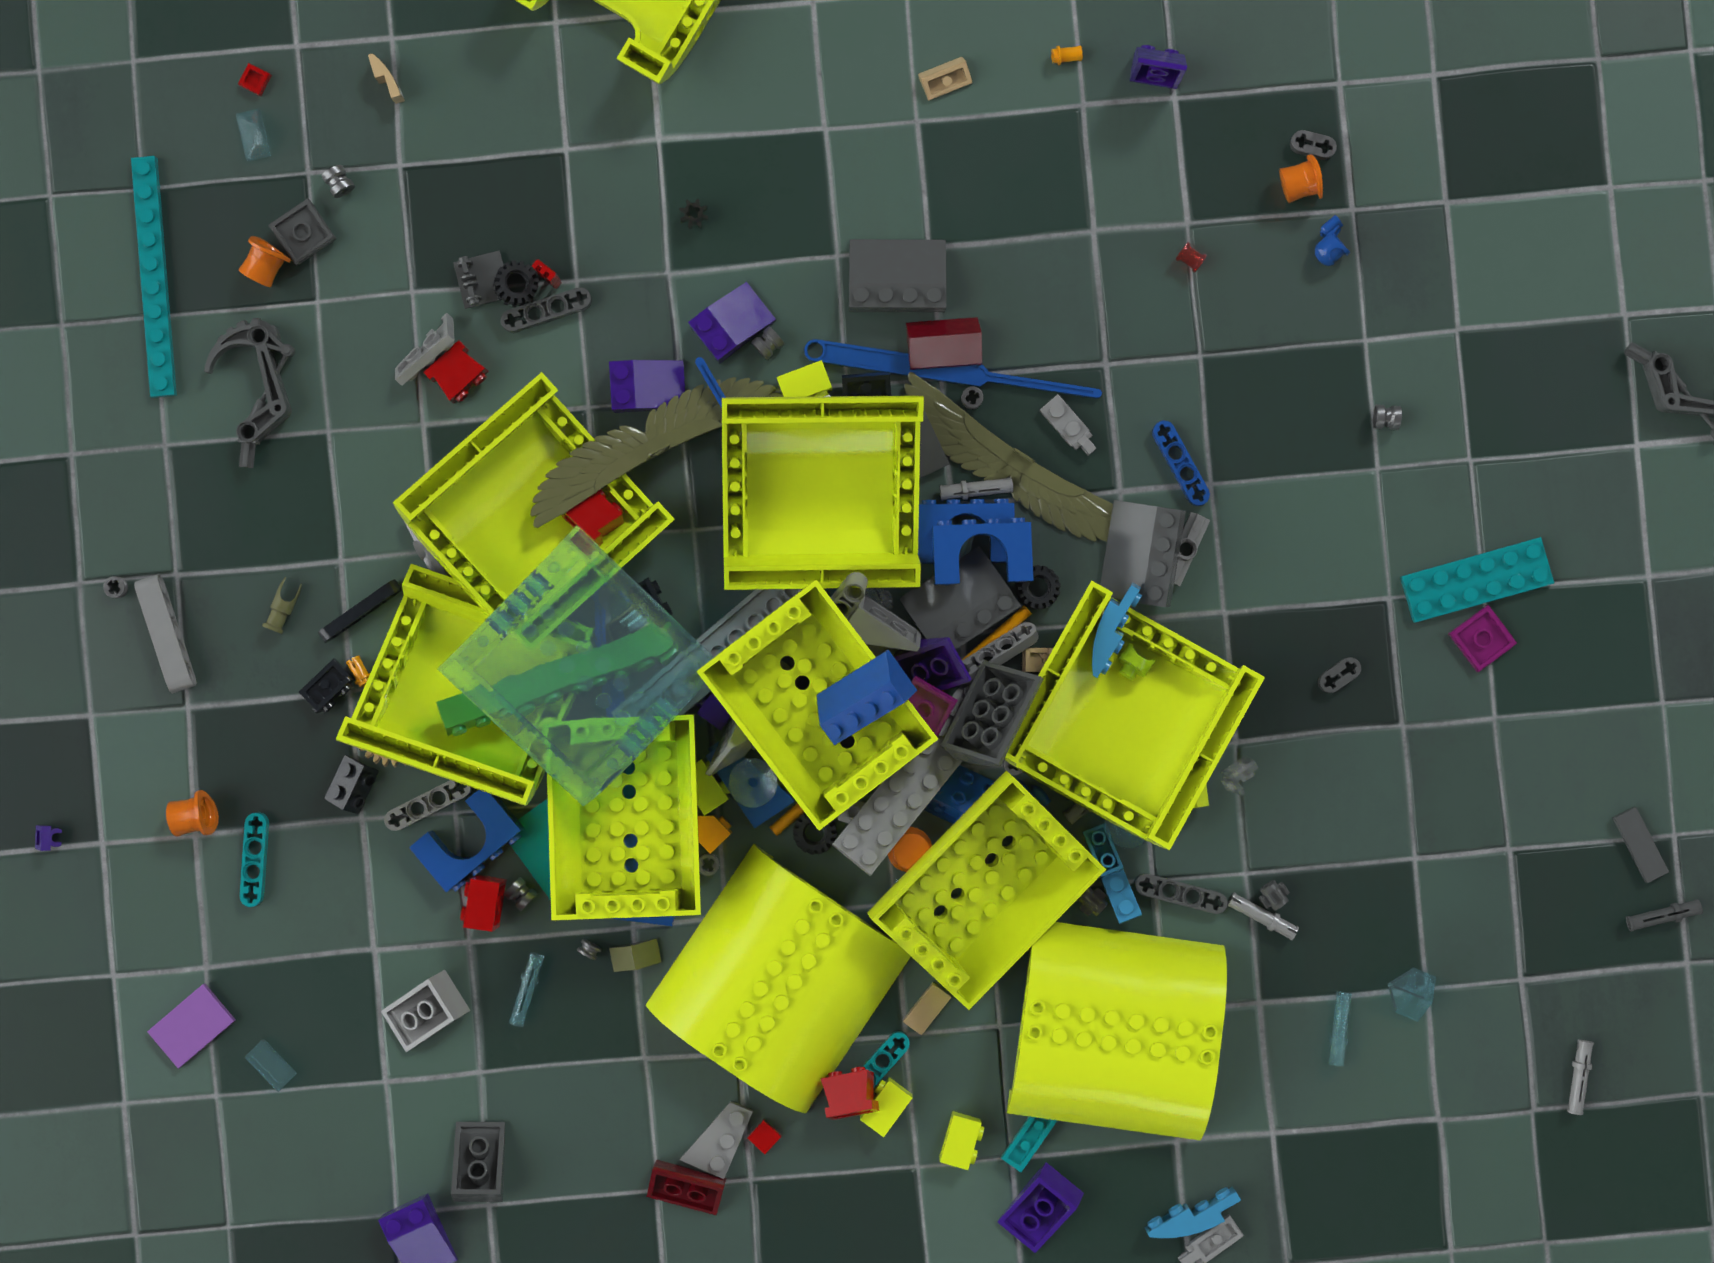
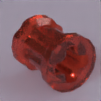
M1187 242L1176 257V260H1181L1192 268V272L1195 273L1207 255L1199 253Z

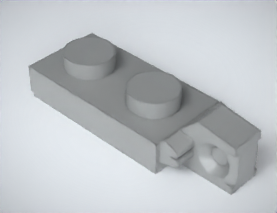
M1058 394L1039 410L1070 447L1072 446L1075 450L1081 447L1087 455L1095 451L1096 447L1089 440L1093 435Z
M1227 1214L1223 1217L1225 1222L1203 1231L1189 1241L1190 1243L1185 1246L1187 1250L1178 1259L1181 1263H1207L1244 1235L1232 1217Z

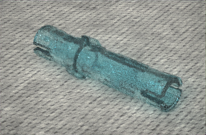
M530 952L525 972L521 973L520 978L522 982L509 1023L514 1026H524L535 986L540 981L538 976L545 958L543 955ZM534 968V971H533V974H532V977H531L530 984H529V986L527 987V984H528V981H529V978H530L531 971H532V969ZM527 993V994H526V997H525V1000H524V1003H523L522 1010L520 1011V1007H521V1003H522L524 994Z
M1336 991L1332 1037H1329L1331 1049L1328 1064L1344 1066L1346 1045H1349L1347 1031L1352 993Z

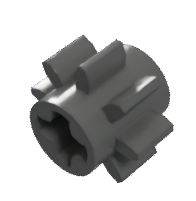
M1272 880L1260 888V892L1263 895L1258 898L1266 909L1271 906L1273 910H1277L1289 901L1286 895L1290 892L1282 882L1277 884L1275 880Z

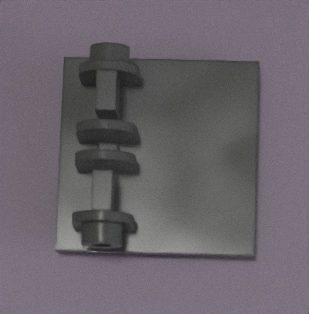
M500 250L471 258L463 256L458 258L459 261L453 262L465 309L499 300L498 294L494 292L493 282L498 269L504 265Z

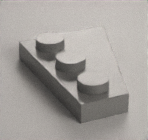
M448 313L441 318L443 324L436 331L431 329L426 334L427 337L421 348L419 346L414 347L395 368V380L403 386L407 381H413L422 368L430 366L442 351L445 352L453 346L455 341L454 322Z
M730 1101L709 1127L697 1138L694 1144L681 1156L680 1160L724 1179L753 1110Z

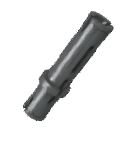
M1698 899L1682 904L1672 903L1670 907L1627 916L1626 924L1629 931L1632 932L1666 922H1681L1683 918L1703 914V909Z

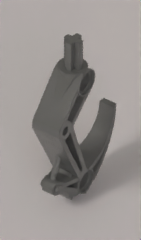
M253 318L251 323L242 320L237 323L236 328L229 327L226 330L227 334L221 335L217 343L212 347L204 370L206 373L213 374L217 360L230 349L242 346L256 348L265 391L261 399H257L248 418L242 421L236 429L238 442L241 443L239 467L254 468L256 445H260L261 441L292 413L280 371L287 358L295 355V348L289 344H284L280 340L278 328L262 321L261 318ZM264 331L265 339L257 343V334ZM274 351L283 354L278 365L273 353ZM249 427H253L255 429L254 436L247 439L245 435L246 430Z
M1630 342L1624 354L1643 365L1657 410L1665 413L1702 416L1712 428L1711 436L1714 439V423L1709 418L1714 417V401L1690 395L1685 389L1687 386L1675 372L1673 360L1668 354L1658 353L1657 351L1651 353L1639 345ZM1655 360H1659L1661 362V371L1655 368Z

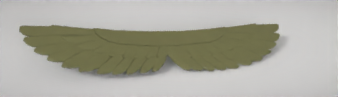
M909 372L908 380L911 385L904 384L905 392L908 396L924 397V411L945 455L950 456V460L955 463H963L961 467L965 470H976L973 472V475L985 477L984 481L1011 477L1013 482L1012 497L1017 502L1020 500L1026 509H1029L1030 505L1035 516L1040 517L1041 515L1045 522L1048 524L1053 522L1054 526L1062 531H1065L1066 527L1078 538L1083 535L1088 540L1094 542L1097 540L1096 537L1107 542L1113 509L1112 503L1034 462L1035 460L1018 449L1012 448L983 427L936 387L931 386L916 374Z
M735 377L728 378L723 382L720 379L716 380L726 398L783 397V394L772 393L776 390L775 386H762L764 382L761 380L750 382V378H744L735 382ZM704 384L696 386L692 391L687 390L682 393L680 398H678V395L674 396L668 405L664 402L658 407L657 411L653 409L648 415L645 433L634 427L619 426V430L608 431L607 435L609 436H596L594 438L595 441L586 442L582 445L583 448L580 447L570 452V456L573 457L557 462L556 466L558 467L550 470L545 475L549 479L538 486V490L542 491L533 498L532 502L537 504L532 507L530 515L531 517L538 515L533 523L534 528H539L556 517L564 515L639 465L671 448L721 428L722 408L709 386L704 388Z

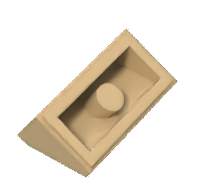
M963 57L918 74L928 101L973 83L966 60Z
M932 982L904 1017L903 1022L922 1035L952 997Z

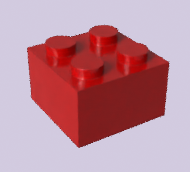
M477 875L471 878L470 882H466L464 896L468 897L467 904L462 907L460 920L464 921L463 928L493 932L500 927L504 901L503 894L505 893L507 879Z

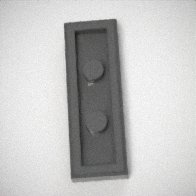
M1632 807L1612 817L1646 883L1669 873L1636 807Z

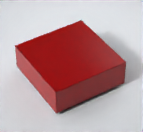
M248 63L238 85L261 97L272 75Z
M763 1119L747 1136V1139L763 1154H766L782 1135Z

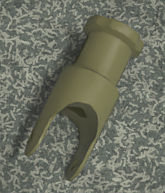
M286 577L280 583L270 608L272 610L268 620L262 624L263 627L280 634L284 632L282 628L287 616L291 615L302 588L301 583L293 600L287 602L281 599L280 591Z

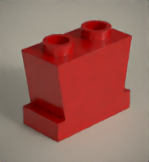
M460 340L423 372L432 382L437 381L449 401L453 404L456 401L458 403L463 401L469 395L468 390L473 385H480L487 378L485 374L489 372L466 354L469 349Z
M599 490L562 515V518L596 549L603 543L602 537L624 523L623 510L615 502L611 504L606 499V495L602 490Z
M856 1067L851 1069V1073L843 1074L842 1071L828 1073L826 1078H821L829 1107L825 1108L826 1118L837 1120L880 1111L878 1101L874 1100V1072L866 1070L865 1067Z

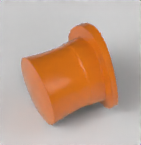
M1312 154L1307 155V161L1279 168L1281 185L1288 203L1318 194L1319 199L1323 198L1322 173L1318 161Z
M251 236L248 242L252 247L238 270L249 279L261 285L272 287L279 268L284 261L290 263L291 259L267 241Z
M203 790L196 791L193 798L170 801L166 807L167 824L171 833L176 837L195 831H200L203 835H210L215 832L218 826L219 815L217 807L212 798Z
M910 826L888 853V858L895 868L907 872L932 846L931 840L924 831Z

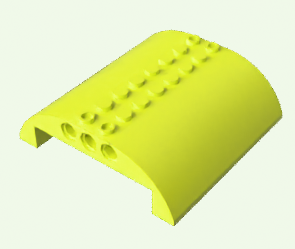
M542 372L393 502L404 522L440 565L505 633L529 652L675 520L659 501L653 505L635 483L624 474L601 489L611 504L615 502L623 510L624 523L602 537L603 543L597 549L564 520L562 515L539 528H534L533 523L538 515L533 517L530 515L532 507L537 504L532 501L535 495L542 491L538 490V486L549 479L545 475L550 470L558 467L556 466L557 462L573 457L570 456V452L580 447L583 448L582 445L586 442L595 441L555 396L558 389Z
M924 397L722 398L724 590L804 589L815 580L823 588H838L846 577L853 572H860L866 576L868 580L867 588L920 587L921 563L918 556L920 422H923Z
M410 564L402 583L404 596L351 718L345 716L336 741L526 806L536 793L547 769L545 721L566 720L575 695L569 693L561 696V699L556 702L547 703L546 701L540 703L533 710L524 711L523 709L514 712V715L510 718H497L492 720L487 726L469 728L467 732L458 736H453V734L447 736L436 702L588 650L592 645L595 627L567 617L529 652L505 633L452 577Z
M1091 581L1038 675L1043 678V681L1004 760L1043 785L1114 825L1152 844L1170 850L1265 677L1244 665L1237 668L1130 607L1126 612L1129 616L1122 629L1120 627L1116 628L1124 633L1121 639L1125 642L1118 654L1112 653L1109 658L1112 664L1106 674L1100 673L1098 678L1094 677L1092 670L1094 640L1098 625L1112 598L1113 592ZM1128 643L1133 644L1136 653L1146 660L1155 659V663L1145 677L1136 675L1133 680H1130L1119 672L1123 665L1119 662L1118 657Z
M753 844L646 1003V1007L678 1037L749 1086L790 1109L807 1113L823 1089L821 1078L828 1077V1073L836 1070L911 956L894 940L773 860V856Z
M1055 922L1030 949L1013 1087L1009 1090L1007 1113L1201 1140L1212 1109L1224 1025L1227 991V960L1224 945Z

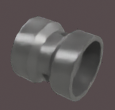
M343 165L331 167L322 174V179L326 184L330 185V192L334 198L345 196L355 188L352 180L346 177V170Z
M770 326L764 330L761 337H756L751 342L766 360L773 355L775 349H780L785 345L784 341Z
M1376 404L1373 410V428L1382 429L1386 426L1391 430H1399L1402 420L1401 406L1386 408L1384 405Z
M520 877L503 895L508 900L512 899L515 902V906L522 911L538 893L534 889H529L526 886V882Z

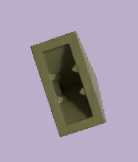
M657 938L609 948L614 972L638 970L662 962Z

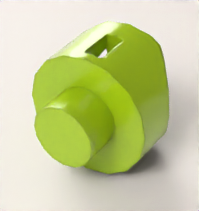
M1128 643L1118 657L1119 662L1123 665L1119 672L1130 680H1133L1136 675L1145 677L1155 663V659L1146 660L1138 655L1132 643Z

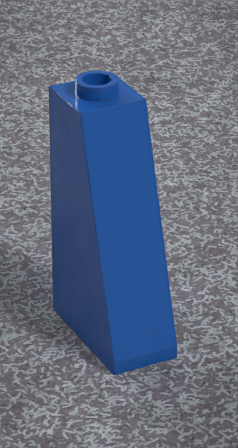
M720 741L708 748L710 753L706 757L709 762H711ZM745 756L717 772L754 828L795 801L789 792Z

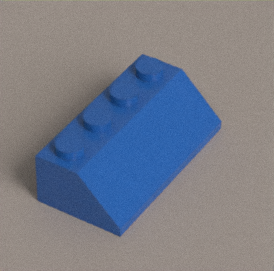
M886 650L816 695L820 726L831 742L836 745L905 703L917 689L891 652Z

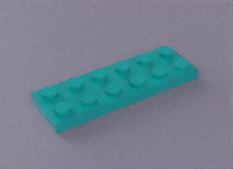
M1541 537L1400 576L1413 623L1554 584Z

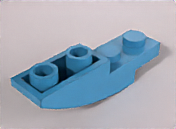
M1133 582L1120 603L1111 598L1098 625L1092 654L1093 676L1098 678L1100 673L1106 674L1112 664L1109 661L1112 653L1118 654L1125 643L1121 640L1124 633L1116 628L1120 627L1122 629L1129 618L1126 614L1130 606L1135 608L1142 597L1138 593L1141 587Z
M1104 823L1084 831L1083 835L1090 854L1106 869L1100 876V880L1118 923L1122 924L1142 916L1106 824Z
M1225 1187L1219 1190L1213 1199L1209 1201L1202 1200L1197 1203L1192 1211L1186 1203L1174 1205L1168 1210V1214L1163 1217L1156 1216L1148 1221V1226L1144 1228L1149 1237L1177 1238L1197 1234L1225 1222L1221 1212L1238 1203L1241 1199L1233 1187L1230 1189Z

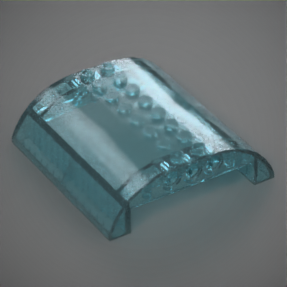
M576 525L437 670L582 806H585L607 788L705 684L696 671L714 658V656Z

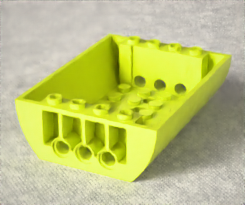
M815 580L696 672L816 828L821 830L936 742L938 738L911 702L907 700L902 705L852 734L854 744L850 748L843 747L840 742L836 745L831 742L820 726L816 695L874 659L875 655L823 587ZM785 656H790L794 659L795 665L790 670H784L780 665L781 659ZM806 676L810 681L808 688L804 690L798 689L795 685L796 678Z
M694 715L546 720L551 920L701 915ZM627 760L635 764L634 772L629 775L625 774L622 770V765ZM626 785H632L636 789V795L632 799H627L623 795V789ZM627 834H634L637 837L638 842L635 847L629 848L625 845L624 839ZM629 858H634L638 862V869L635 872H629L625 867V863Z
M1005 771L878 900L867 914L887 935L960 1003L970 1010L1106 869L1008 771ZM1006 836L1013 837L1010 845L1002 846V841ZM995 853V860L990 864H986L985 858L987 855ZM954 889H962L961 895L958 898H951V893ZM944 906V912L939 916H935L934 910L936 907Z

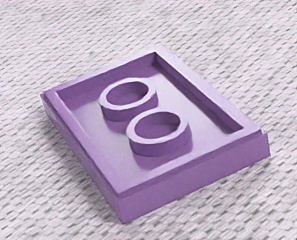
M204 983L147 1032L179 1069L236 1021V1019Z

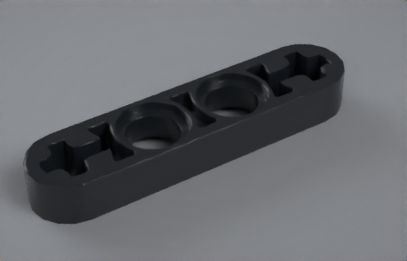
M396 579L391 580L326 625L318 634L324 643L333 640L402 591V588Z

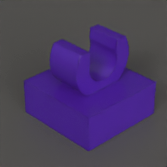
M36 825L35 849L51 851V846H61L62 842L52 841V835L54 833H62V830L58 828L51 829V826Z

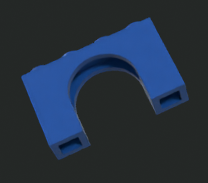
M958 499L946 500V504H936V500H922V504H919L918 556L920 563L934 564L932 527L937 525V521L952 520L958 516L969 515L976 517L983 524H986V519H1001V523H1011L1010 518H1015L1014 503H1009V499H994V503H985V499H971L970 504H960ZM989 536L991 563H1007L1003 546L995 538Z
M1010 518L1011 523H1001V519H986V524H977L976 520H962L961 525H952L951 520L937 521V525L932 527L934 585L960 584V549L965 541L977 535L991 536L1003 546L1006 553L1007 582H1032L1031 522H1025V518Z
M477 790L465 800L482 821L486 831L484 846L477 855L473 857L455 855L433 830L427 832L409 847L445 892L452 889L455 892L466 884L464 879L468 875H477L485 868L483 863L489 858L492 861L503 853L501 848L507 843L513 845L522 837L520 832L525 828L498 796Z

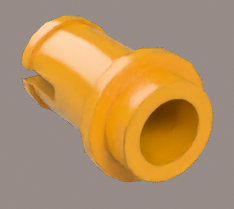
M1081 45L1065 48L1056 46L1055 49L1051 50L1052 63L1061 65L1063 62L1082 61Z
M355 656L351 658L353 661L348 660L346 665H348L356 680L354 682L355 685L363 688L370 673L365 668L361 657Z

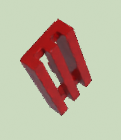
M539 259L533 263L532 267L540 277L551 283L555 289L560 286L562 282L552 269Z

